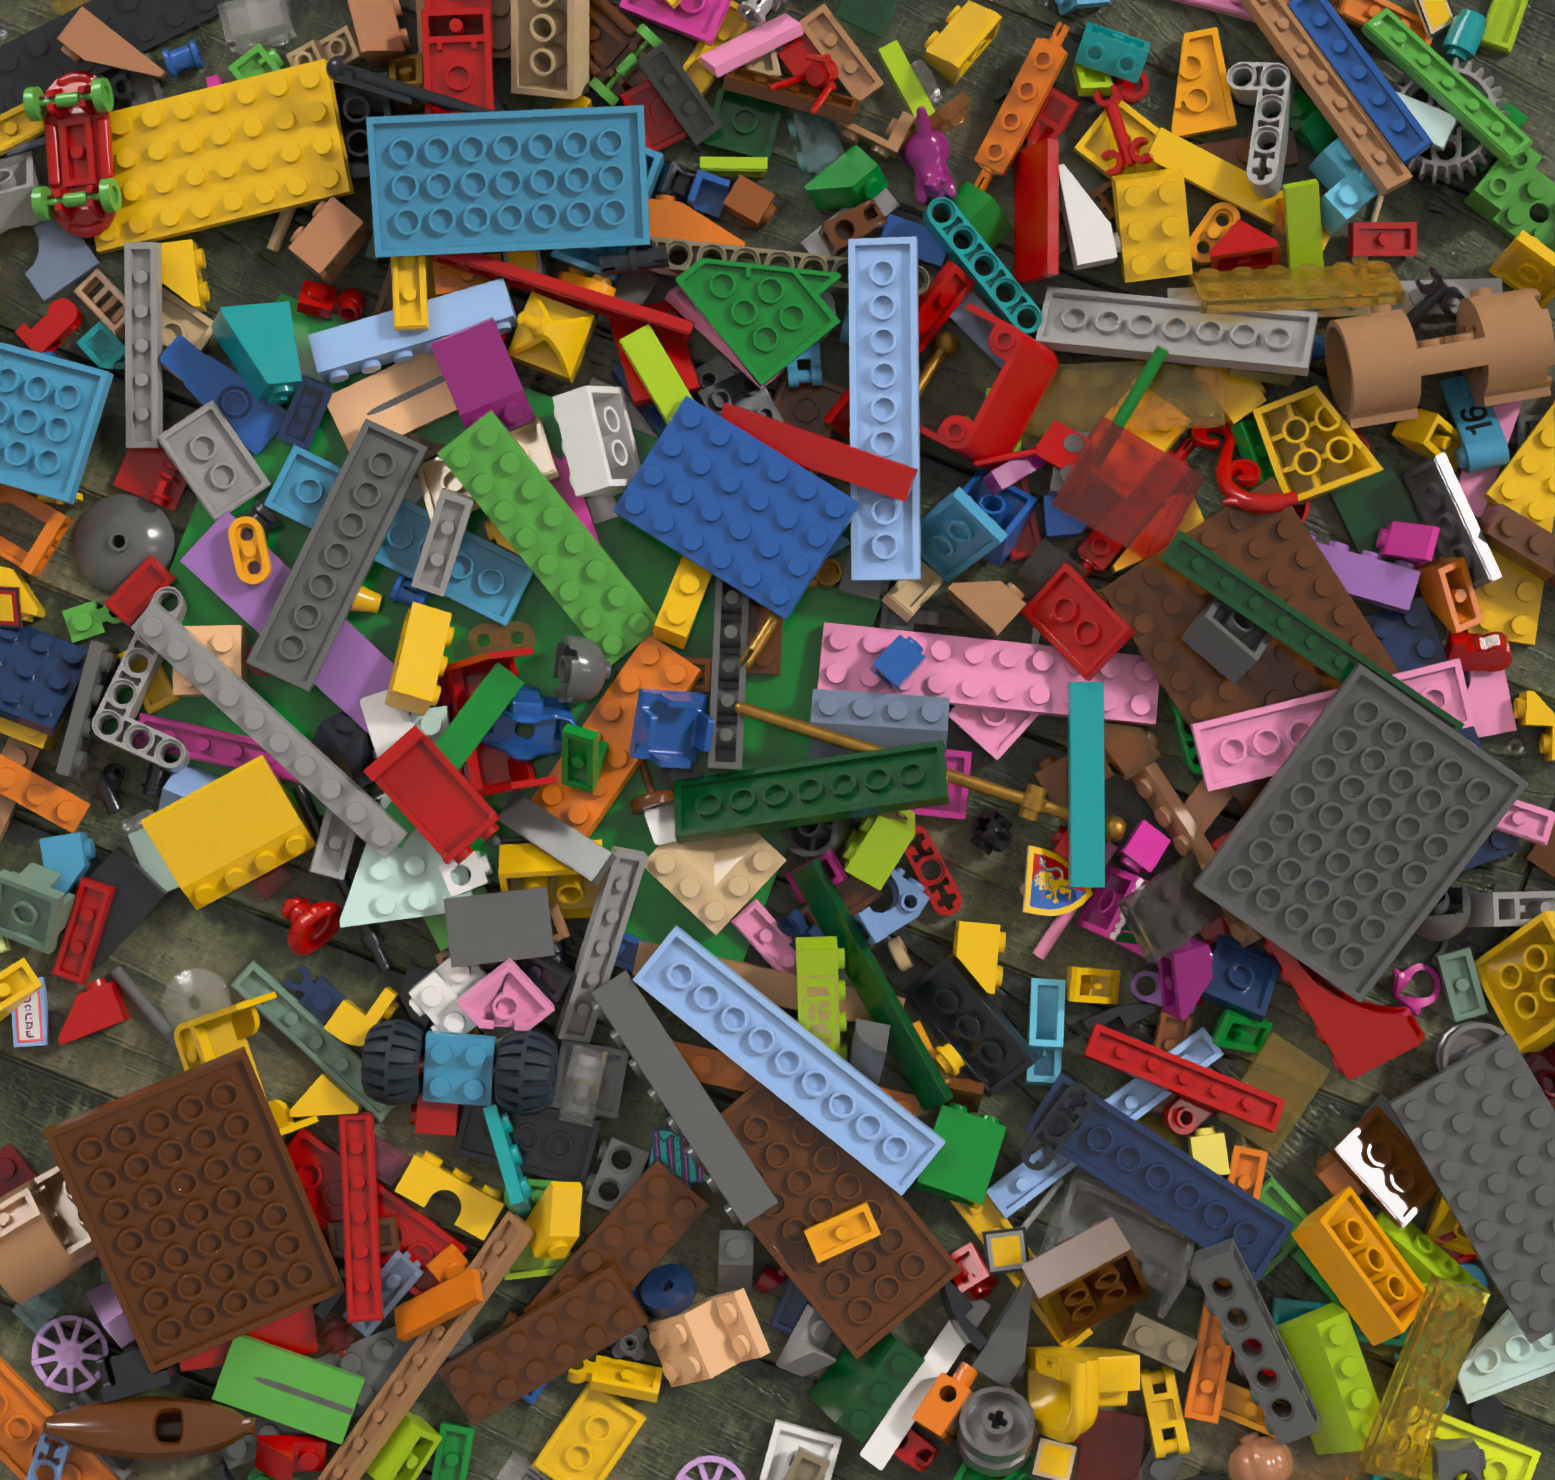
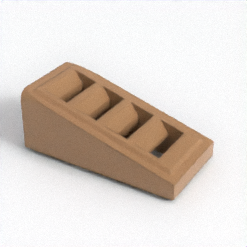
M96 268L74 290V293L114 335L125 342V295L100 269ZM103 283L105 286L91 299L89 295ZM112 293L113 296L100 308L99 305ZM122 303L123 305L110 318L108 315Z

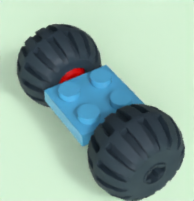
M398 1019L387 1020L372 1026L366 1035L362 1052L361 1083L363 1091L368 1097L385 1105L405 1104L414 1100L419 1095L423 1084V1101L491 1106L493 1104L495 1078V1098L500 1107L519 1116L537 1115L549 1109L553 1103L557 1083L558 1049L556 1043L543 1033L533 1030L517 1031L503 1038L495 1064L496 1036L428 1031L425 1040L422 1030L412 1023Z

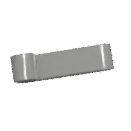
M1239 62L1228 70L1226 75L1231 95L1236 102L1244 105H1256L1247 164V177L1254 195L1262 199H1268L1276 196L1282 186L1295 94L1294 84L1290 71L1284 64ZM1243 80H1250V83L1246 86H1237ZM1276 81H1284L1279 87H1270ZM1272 112L1280 113L1275 118H1266ZM1268 143L1276 144L1270 150H1262V147ZM1264 167H1267L1269 174L1265 175Z

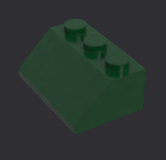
M892 1330L858 1359L844 1346L835 1358L836 1362L828 1367L808 1394V1397L836 1424L864 1444L924 1363V1355Z

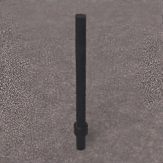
M301 784L292 788L291 791L317 842L322 821L305 786ZM345 872L343 881L336 879L335 881L346 902L352 883ZM372 924L357 925L362 935L359 938L364 949H369L380 973L391 968L392 965L381 944L383 939L379 930H374Z

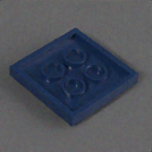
M23 625L22 629L0 628V717L53 736L77 693L88 649Z

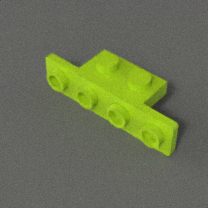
M1381 1210L1376 1222L1431 1295L1426 1306L1431 1309L1451 1294L1475 1316L1479 1315L1489 1299L1490 1291L1411 1221L1405 1227L1398 1229Z

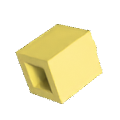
M1215 1126L1197 1127L1194 1130L1195 1134L1187 1135L1189 1155L1219 1175L1230 1174L1224 1132L1220 1130L1215 1131Z

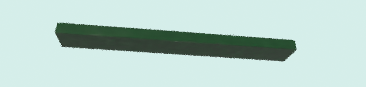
M819 858L790 873L824 935L837 936L838 948H844V970L873 1022L890 1025L887 1046L924 1112L949 1101L954 1096Z

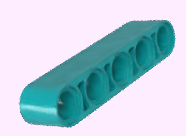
M945 197L932 200L923 213V223L927 230L946 251L951 260L975 283L973 287L997 317L1015 326L1027 335H1032L1041 326L1043 320L1040 309L958 207ZM941 208L946 211L948 216L947 222L939 223L935 221L932 217V209ZM954 235H964L969 241V247L967 249L957 248L953 242ZM979 260L985 261L990 267V274L987 276L979 275L975 270V262ZM997 287H1005L1010 291V302H1002L997 298ZM1019 313H1026L1031 317V328L1025 329L1018 324L1017 316Z

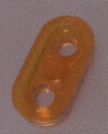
M521 621L509 622L507 627L500 623L480 624L472 628L467 637L468 648L475 656L494 651L534 648L536 642L533 629ZM514 633H523L524 640L521 644H514L512 642V635ZM481 635L489 636L490 643L488 646H479L478 638Z

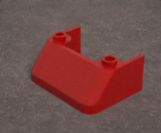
M968 303L965 308L974 319L993 328L988 338L989 348L995 356L1006 362L974 421L961 415H952L942 422L937 433L920 425V436L973 463L975 460L1014 452L1058 370V359L1051 349L1020 329ZM1008 461L979 467L987 471H993Z
M533 647L487 652L447 664L443 676H438L436 685L441 686L437 707L448 706L451 723L497 662L518 677V670L514 660L534 654ZM483 743L478 745L459 770L483 798L557 783L556 776L535 779L536 770L531 761L520 763L501 750L486 746Z

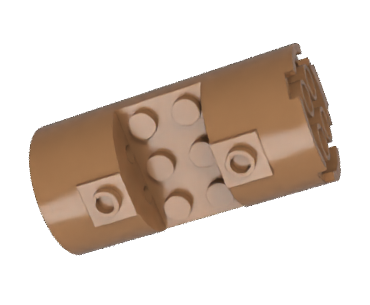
M1491 287L1471 290L1470 298L1460 299L1456 315V335L1416 341L1412 326L1403 309L1392 310L1391 304L1370 307L1371 314L1331 320L1325 332V365L1329 389L1336 410L1351 429L1418 418L1417 407L1421 395V376L1461 370L1463 377L1466 378L1470 394L1474 397L1475 407H1486L1551 396L1550 385L1553 380L1551 375H1547L1549 366L1555 365V340L1548 309H1541L1537 300H1540L1541 294L1535 288L1495 294L1491 293Z
M58 1165L0 1197V1284L18 1304L23 1305L84 1269L86 1263L98 1257Z

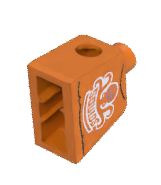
M961 1361L952 1378L942 1372L912 1416V1419L922 1429L950 1445L958 1431L961 1408L969 1396L973 1394L969 1388L979 1372ZM957 1393L953 1401L946 1402L950 1394Z

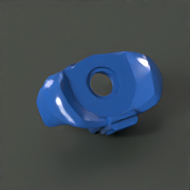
M523 686L481 743L501 750L515 761L520 763L528 762L542 755L561 753L562 730L567 723L576 725L565 703H560L555 697L540 695L541 690L538 687ZM518 722L532 723L535 731L532 736L523 738L515 732V725Z

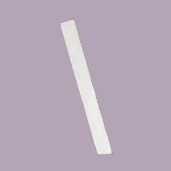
M983 1299L970 1301L974 1307L965 1315L976 1328L990 1309V1304ZM950 1320L925 1355L924 1363L895 1400L860 1453L861 1457L879 1470H883L915 1422L912 1416L942 1372L945 1374L948 1372L965 1346Z

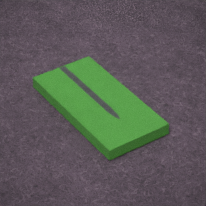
M241 1335L232 1340L212 1399L342 1445L366 1377L256 1338Z

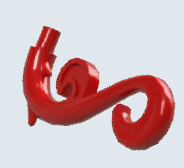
M1206 418L1198 421L1193 426L1191 439L1200 448L1216 450L1219 447L1218 439L1207 437L1210 433L1217 432L1225 437V443L1216 466V480L1220 491L1226 498V500H1222L1223 505L1234 506L1254 514L1266 515L1283 512L1285 507L1298 504V496L1295 491L1284 494L1279 492L1271 494L1259 492L1254 494L1238 487L1255 486L1260 481V468L1256 463L1247 459L1231 461L1235 438L1228 422L1217 418ZM1234 476H1237V485L1232 480Z

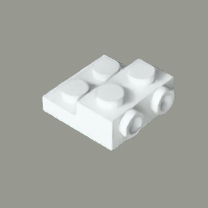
M448 957L410 989L409 995L412 998L409 1000V1004L419 1016L422 1017L426 1013L433 1021L432 1031L467 1034L477 1025L457 1005V998L488 974L480 964L451 968V960Z

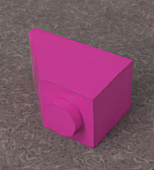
M1392 521L1386 525V528L1380 529L1376 540V547L1380 548L1379 554L1382 555V559L1393 562L1395 560H1403L1414 564L1418 568L1432 561L1440 528Z

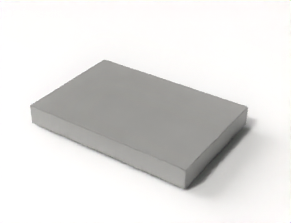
M213 400L156 437L214 522L225 511L230 513L271 485Z

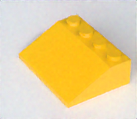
M263 754L141 820L144 829L171 874L196 910L203 908L316 846L315 838L300 808Z

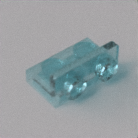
M794 108L791 109V119L786 120L791 140H798L800 151L795 152L800 172L806 171L808 179L811 180L841 157L844 151L834 119L812 115L811 113Z

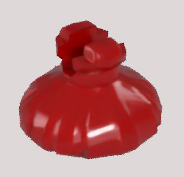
M299 897L287 899L281 907V914L292 923L287 939L289 948L294 954L301 956L309 955L323 947L334 936L340 926L342 910L339 905L330 901H319L310 905L306 898L301 900Z

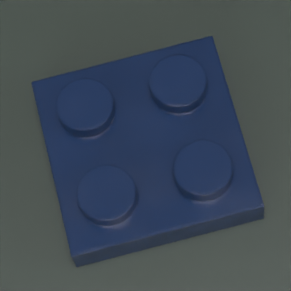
M1219 934L1211 951L1213 955V964L1211 965L1213 978L1200 998L1261 1023L1266 1016L1281 965L1276 957L1249 946L1243 948L1240 942Z

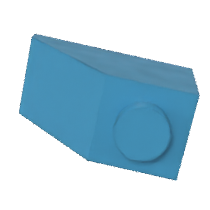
M86 832L39 839L43 866L61 873L60 882L53 889L64 892L65 895L67 893L72 894L79 885L81 878L85 877L92 867L91 859L95 858L96 854L93 839L88 838Z

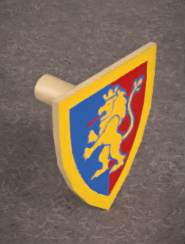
M1028 846L1025 883L1020 886V893L1024 896L1022 912L1049 917L1062 915L1082 906L1093 895L1090 888H1069V862L1049 850Z

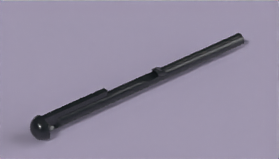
M341 55L332 57L326 65L327 75L334 82L411 105V99L454 112L494 111L342 63L343 56Z

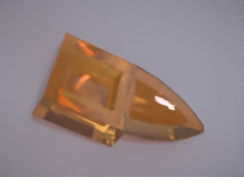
M964 90L929 116L932 130H937L941 127L944 129L949 124L955 127L970 115L968 110L972 100ZM917 128L909 134L910 137L917 133Z

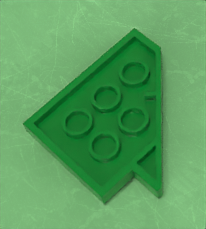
M700 258L675 279V283L760 387L765 385L841 322L820 297L821 294L841 279V275L836 272Z

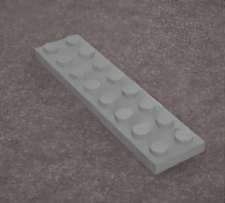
M1047 286L1041 312L1043 320L1037 330L1035 340L1053 351L1149 360L1157 345H1160L1169 351L1164 362L1308 376L1318 312Z

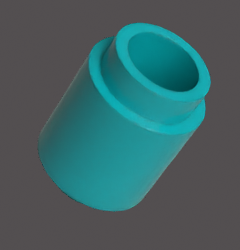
M1462 9L1459 15L1454 17L1442 45L1443 50L1447 52V58L1452 61L1458 58L1459 63H1464L1465 60H1472L1486 30L1484 25L1486 18L1482 14L1473 10Z

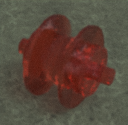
M333 1317L327 1319L328 1324L322 1328L323 1330L317 1336L327 1341V1345L322 1349L324 1353L339 1354V1357L343 1358L346 1356L345 1351L350 1348V1344L355 1342V1337H347L345 1331L350 1328V1323L334 1322Z

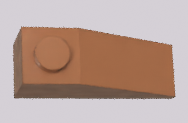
M81 6L57 38L64 44L60 50L76 62L82 58L89 63L162 79L168 74L83 6Z

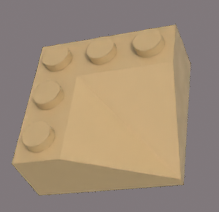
M750 833L678 844L675 841L659 845L648 857L645 869L717 935L787 860L759 833Z

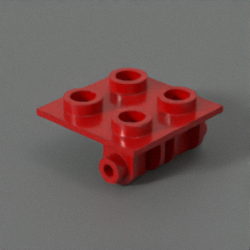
M129 448L113 486L175 512L187 482L163 448Z

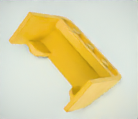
M276 992L249 999L180 1023L174 1031V1040L184 1071L245 1047L262 1087L246 1037L254 1035L259 1029L260 1018L255 1005L277 998ZM275 1099L268 1102L281 1135L319 1122L317 1115L294 1122L293 1118L290 1117L289 1107L283 1101Z

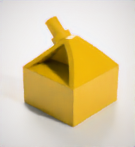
M531 291L524 311L517 317L518 326L508 349L509 356L512 362L573 385L597 324L596 318L592 314Z

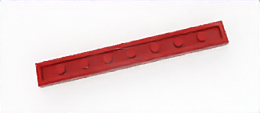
M477 253L431 255L434 262L492 281L504 278L508 286L530 293L532 291L550 299L641 328L649 324L654 332L685 342H690L694 331V322Z

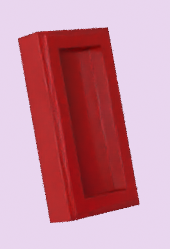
M150 554L105 601L104 605L130 627L148 608L156 591L162 587L169 586L176 579V576Z

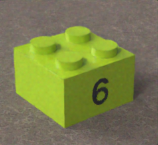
M912 810L860 817L863 820L858 829L851 828L847 840L843 844L846 847L842 855L845 858V871L881 890L915 836V812Z

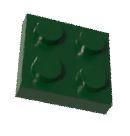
M721 79L713 111L723 124V127L705 139L704 147L743 157H768L769 163L784 106L722 89L724 80Z

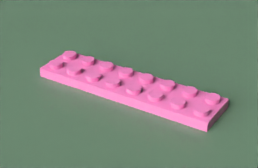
M1460 658L1392 674L1465 724L1463 728L1476 725ZM1339 688L1190 724L1206 791L1209 792L1273 776Z

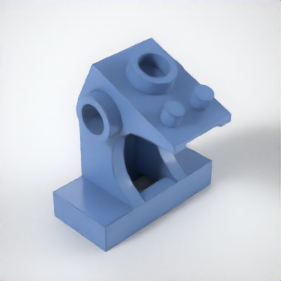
M900 867L894 869L886 881L892 892L890 907L883 913L874 912L868 907L852 915L868 946L881 941L889 934L916 919L930 898L923 893L925 888L918 881L911 877L908 879L903 877L905 871Z

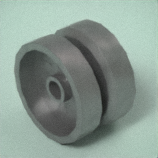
M1465 1020L1452 1024L1440 1034L1434 1045L1433 1064L1436 1074L1505 1034V1032L1492 1024Z
M999 1386L982 1388L970 1395L961 1408L956 1441L959 1454L967 1466L979 1474L991 1477L1010 1475L1020 1469L1030 1456L1035 1427L1032 1407L1017 1392Z

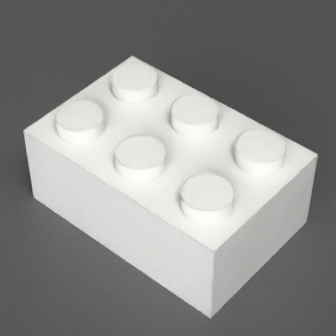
M583 386L552 397L555 407L554 416L559 424L563 440L562 450L567 457L570 470V484L575 491L576 497L614 496L624 493L641 465L622 387Z

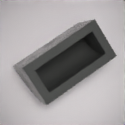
M856 1019L847 1062L879 1086L887 1052L890 1025Z

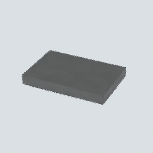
M547 887L444 899L451 968L503 962L508 958L520 960L555 955Z

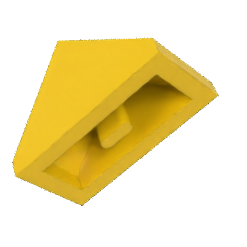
M1068 966L1065 1000L1118 1004L1121 971Z
M323 1073L289 1110L290 1117L359 1113L363 1109L330 1076Z

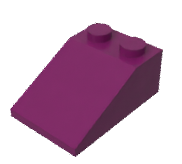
M493 317L430 343L465 429L490 410L495 413L508 431L536 420Z

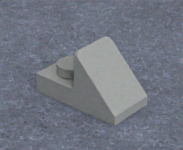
M807 1304L775 1364L779 1368L801 1377L836 1362L835 1358L823 1350L833 1330L812 1305Z

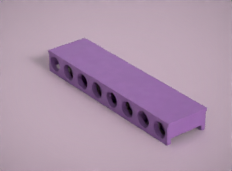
M225 511L180 561L260 634L292 569L268 548L272 564V572L268 580L260 585H250L242 581L236 573L228 537L229 527L237 518L228 511ZM248 529L244 530L242 533L243 540H251L253 533ZM258 562L252 563L249 567L251 574H257L261 569ZM346 619L315 685L369 734L360 700L363 697L388 690L394 662Z

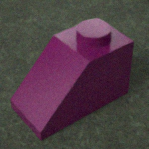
M1187 938L1156 947L1163 1012L1180 1020L1186 1019L1213 978L1211 967L1213 955L1209 945L1194 938Z

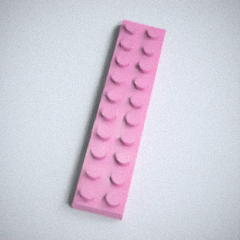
M824 622L817 689L950 698L949 705L1068 717V682H1089L1053 646ZM901 634L905 639L911 637L924 649L922 654L925 656L922 665L895 693L870 669L876 659ZM1116 653L1090 681L1104 682V721L1155 726L1159 681L1142 655Z

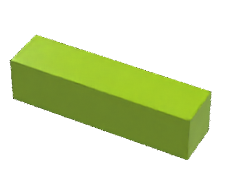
M895 40L878 49L877 55L909 114L915 116L914 123L916 127V113L919 106H923L926 109L929 121L935 119L936 111L898 41Z

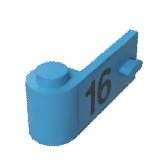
M1463 375L1440 380V390L1460 437L1459 448L1454 451L1458 468H1464L1466 473H1472L1508 464L1509 449L1493 407H1475L1474 397L1470 394L1469 385Z

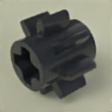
M993 811L991 815L987 813L981 814L972 824L971 830L975 836L970 841L987 855H990L992 851L1001 852L1011 842L1012 836L1008 830L1013 824L997 811Z

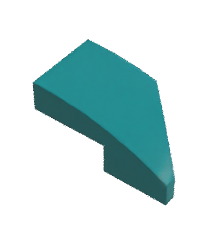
M101 320L76 342L99 368L125 369V345Z

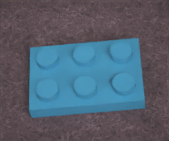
M958 487L921 516V558L948 583L1000 545L1008 534L969 495Z

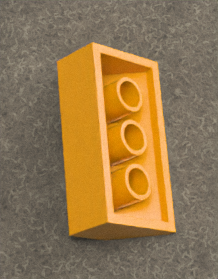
M1351 1186L1344 1188L1309 1214L1291 1234L1373 1346L1402 1334L1431 1298L1429 1292Z

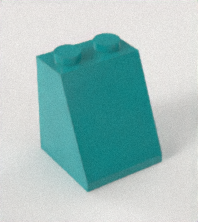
M289 301L221 307L211 325L212 333L257 402L267 401L268 405H279L288 402V399L293 396L302 382Z

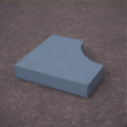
M54 217L52 220L42 221L34 226L39 239V253L34 265L25 275L44 302H49L102 265L85 240L65 231Z

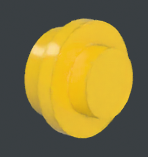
M949 1043L943 1047H936L934 1051L937 1056L933 1060L939 1070L945 1075L947 1073L953 1076L959 1074V1069L964 1065V1062L958 1052Z

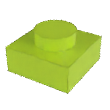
M1074 62L1072 72L1078 96H1094V92L1097 90L1103 96L1111 95L1110 85L1113 84L1111 75Z

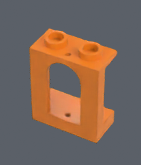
M0 484V504H14L46 523L29 552L0 535V556L19 566V568L30 575L39 578L74 520L44 502L37 501V498L23 490Z

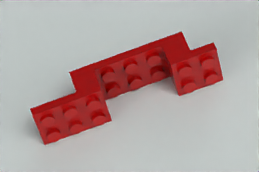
M424 0V9H421L424 89L495 111L492 53H495L493 0ZM425 103V114L462 113L448 111Z

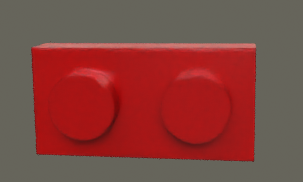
M1417 222L1348 223V257L1417 256Z

